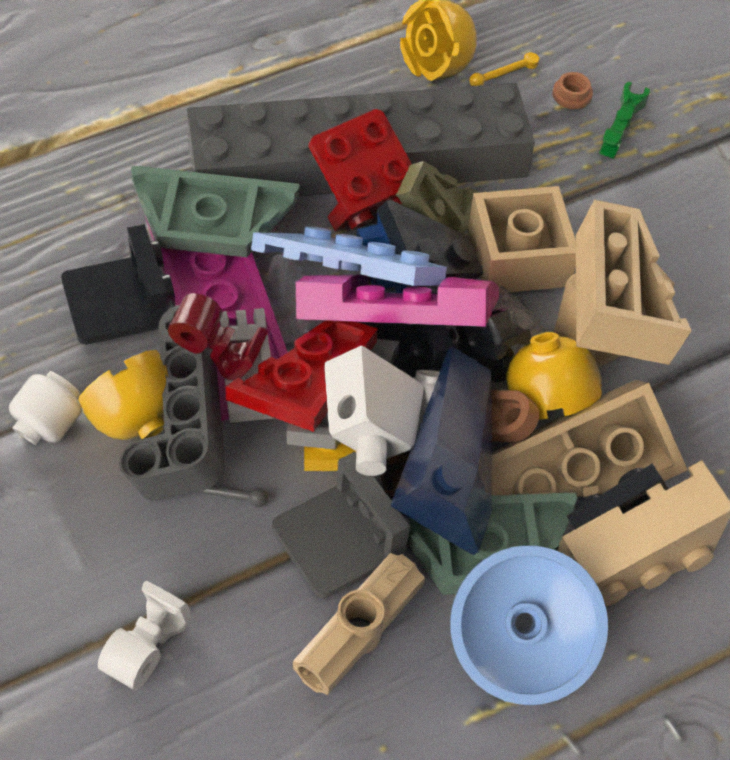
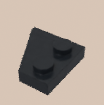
M653 463L645 468H635L624 474L619 479L618 485L605 493L593 494L583 499L576 506V510L567 515V518L573 528L577 529L617 506L624 514L650 500L646 490L661 483L665 491L668 490V487Z

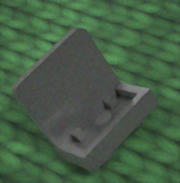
M353 452L338 460L336 487L275 517L272 521V531L314 594L319 598L325 599L371 575L390 553L394 555L403 554L405 556L411 522L408 516L390 506L392 501L384 491L380 475L367 476L356 471V452Z

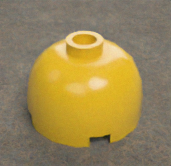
M419 0L410 6L402 21V25H407L406 37L400 38V48L404 62L410 71L417 77H421L423 74L427 80L431 81L446 79L462 72L473 59L477 46V32L473 19L467 10L451 0Z
M554 332L538 334L532 337L531 343L521 348L510 362L506 375L507 390L520 391L536 403L539 409V420L549 419L547 410L563 408L564 416H568L592 406L601 398L602 379L595 358L587 348L577 347L576 341L568 337H559Z
M157 350L142 352L124 360L123 362L127 368L114 376L110 370L103 373L79 396L78 401L81 404L83 413L94 427L105 435L119 440H128L140 436L141 439L157 436L164 431L162 394L166 385L165 374L169 378L166 364L163 366Z

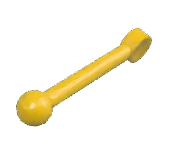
M529 52L524 55L523 60L484 74L474 73L470 76L469 83L471 86L484 85L486 81L524 67L534 69L538 66L539 56Z

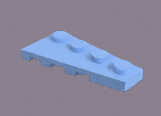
M306 226L304 233L253 232L252 251L261 253L284 252V258L298 261L323 262L322 266L361 271L360 274L407 285H440L445 279L447 271L445 266L429 263V254L402 251L401 255L395 254L396 246L369 242L367 247L362 245V237L336 234V238H332L331 230L326 228Z

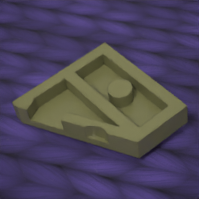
M423 161L409 166L396 196L403 206L464 234L469 224L473 193L479 192L473 188L463 190L457 187V179L448 174H441L437 168Z

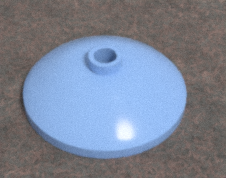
M515 546L491 554L479 562L466 575L453 600L450 615V633L453 648L461 666L479 687L506 702L521 705H540L568 696L590 678L605 650L608 636V616L603 596L597 584L579 563L569 556L550 548ZM522 613H528L533 620L532 627L527 632H519L515 626L517 616Z

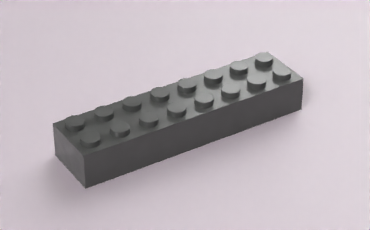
M517 83L187 108L189 149L193 172L300 184L299 196L334 194L308 145L311 138L374 109L384 112L412 164L425 161L437 168L441 174H448L457 179V183L528 177L535 140Z

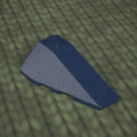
M451 347L445 356L417 432L415 444L411 448L390 506L468 553L475 555L479 553L492 513L491 371L461 351Z

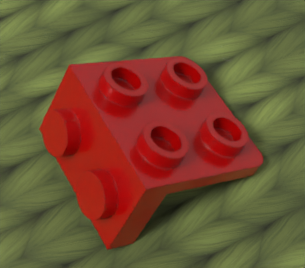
M374 109L311 138L308 145L338 201V204L327 216L334 231L348 225L352 231L363 227L374 219L373 214L377 212V209L386 200H392L403 205L396 194L412 163L383 111Z

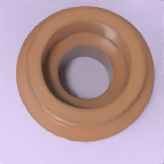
M568 72L555 82L552 95L554 100L565 108L581 109L591 102L593 90L590 80L585 75L577 72Z

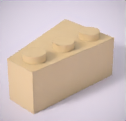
M703 460L688 467L691 474L690 477L665 491L661 483L646 490L650 500L623 514L617 506L562 536L557 551L575 560L590 574L603 596L606 607L619 602L629 591L642 586L645 589L655 588L664 583L671 574L683 569H687L689 572L699 570L713 559V552L730 519V500Z

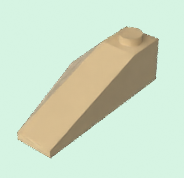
M634 380L601 395V398L592 406L572 415H562L534 430L524 440L511 442L492 452V495L576 493L577 497L582 496L585 498L593 494L605 493L618 485L619 479L630 470L645 468L652 463L664 481L688 469L650 383Z

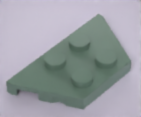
M132 165L131 168L133 186L154 239L158 240L161 248L248 257L252 252L253 232L269 233L299 200L300 184L135 165Z
M577 494L492 495V513L479 553L475 555L468 553L410 517L411 528L409 529L407 544L441 594H456L466 575L479 562L495 552L515 546H541L557 551L569 523L567 515L572 513L575 508Z

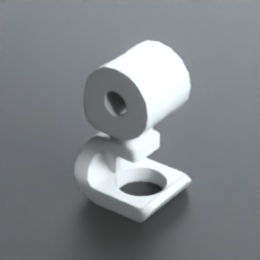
M145 581L142 586V591L147 599V619L140 616L133 631H125L122 628L117 629L106 642L98 660L99 670L135 691L145 684L160 661L161 654L156 647L157 643L163 644L170 637L183 632L188 627L191 619V611L187 603L148 581Z

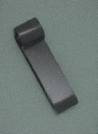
M180 305L170 308L163 314L159 322L160 358L163 366L166 364L169 376L168 378L165 374L166 385L162 394L165 434L140 439L131 443L124 449L119 461L120 470L144 498L149 500H161L210 488L220 481L225 469L217 366L210 357L212 349L206 348L201 353L195 354L179 346L169 336V325ZM200 456L195 462H192V460Z

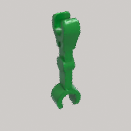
M632 82L625 83L620 98L621 108L617 111L611 128H607L605 131L603 145L600 148L599 154L612 159L616 157L626 128L630 126L632 116L646 106L650 93L649 88L645 87L642 94H634L630 91Z

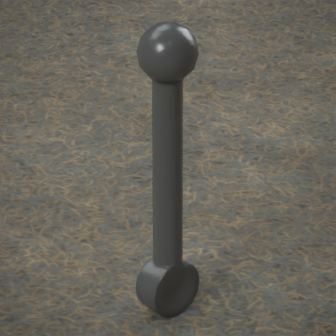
M214 485L205 490L196 491L198 493L247 500L255 507H262L268 500L267 492L262 488L246 491Z

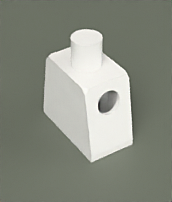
M359 346L325 362L330 434L337 441L356 451L357 472L367 476L383 474L386 471V459L410 450L415 444L424 385L363 346Z

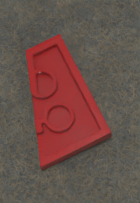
M325 320L294 341V348L280 358L275 359L271 356L258 364V372L247 380L243 381L237 378L226 385V400L314 432L328 413L325 362L359 346H363L371 351L377 343V328L356 321Z

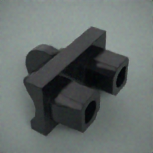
M508 308L494 309L486 327L455 325L459 335V339H457L459 351L470 358H476L479 364L489 369L492 382L506 380L510 362L515 355L511 347L513 345H528L531 343L532 335L530 329L515 328Z

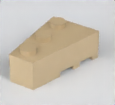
M594 199L576 234V346L669 365L692 330L687 319H680L672 300L675 290L671 281H664L656 263L660 255L640 209Z

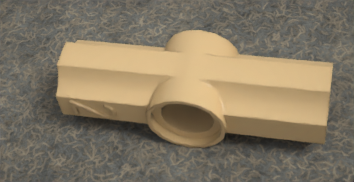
M390 553L357 590L350 591L342 597L338 604V612L292 663L293 670L300 676L304 684L316 693L321 692L329 695L364 654L370 653L377 648L383 631L424 585L425 577L419 572L416 564L403 554L394 555ZM354 618H363L371 624L365 627H356L349 621Z

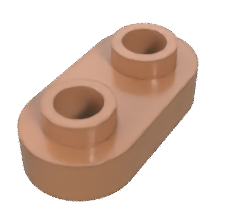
M491 390L492 442L513 443L527 438L534 431L539 420V409L536 403L520 391Z

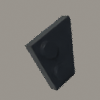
M386 200L377 209L390 244L396 246L395 254L401 255L402 251L429 254V263L447 267L445 279L456 277L477 280L483 274L468 236L392 200Z

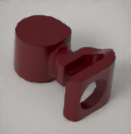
M192 293L186 295L169 325V336L179 346L195 354L201 353L206 348L212 349L210 354L211 360L217 366L222 377L232 381L237 378L241 379L253 366L268 334V330L265 327H259L249 341L231 343L235 330L229 326L225 328L221 325L220 319L223 312L219 304L203 294Z

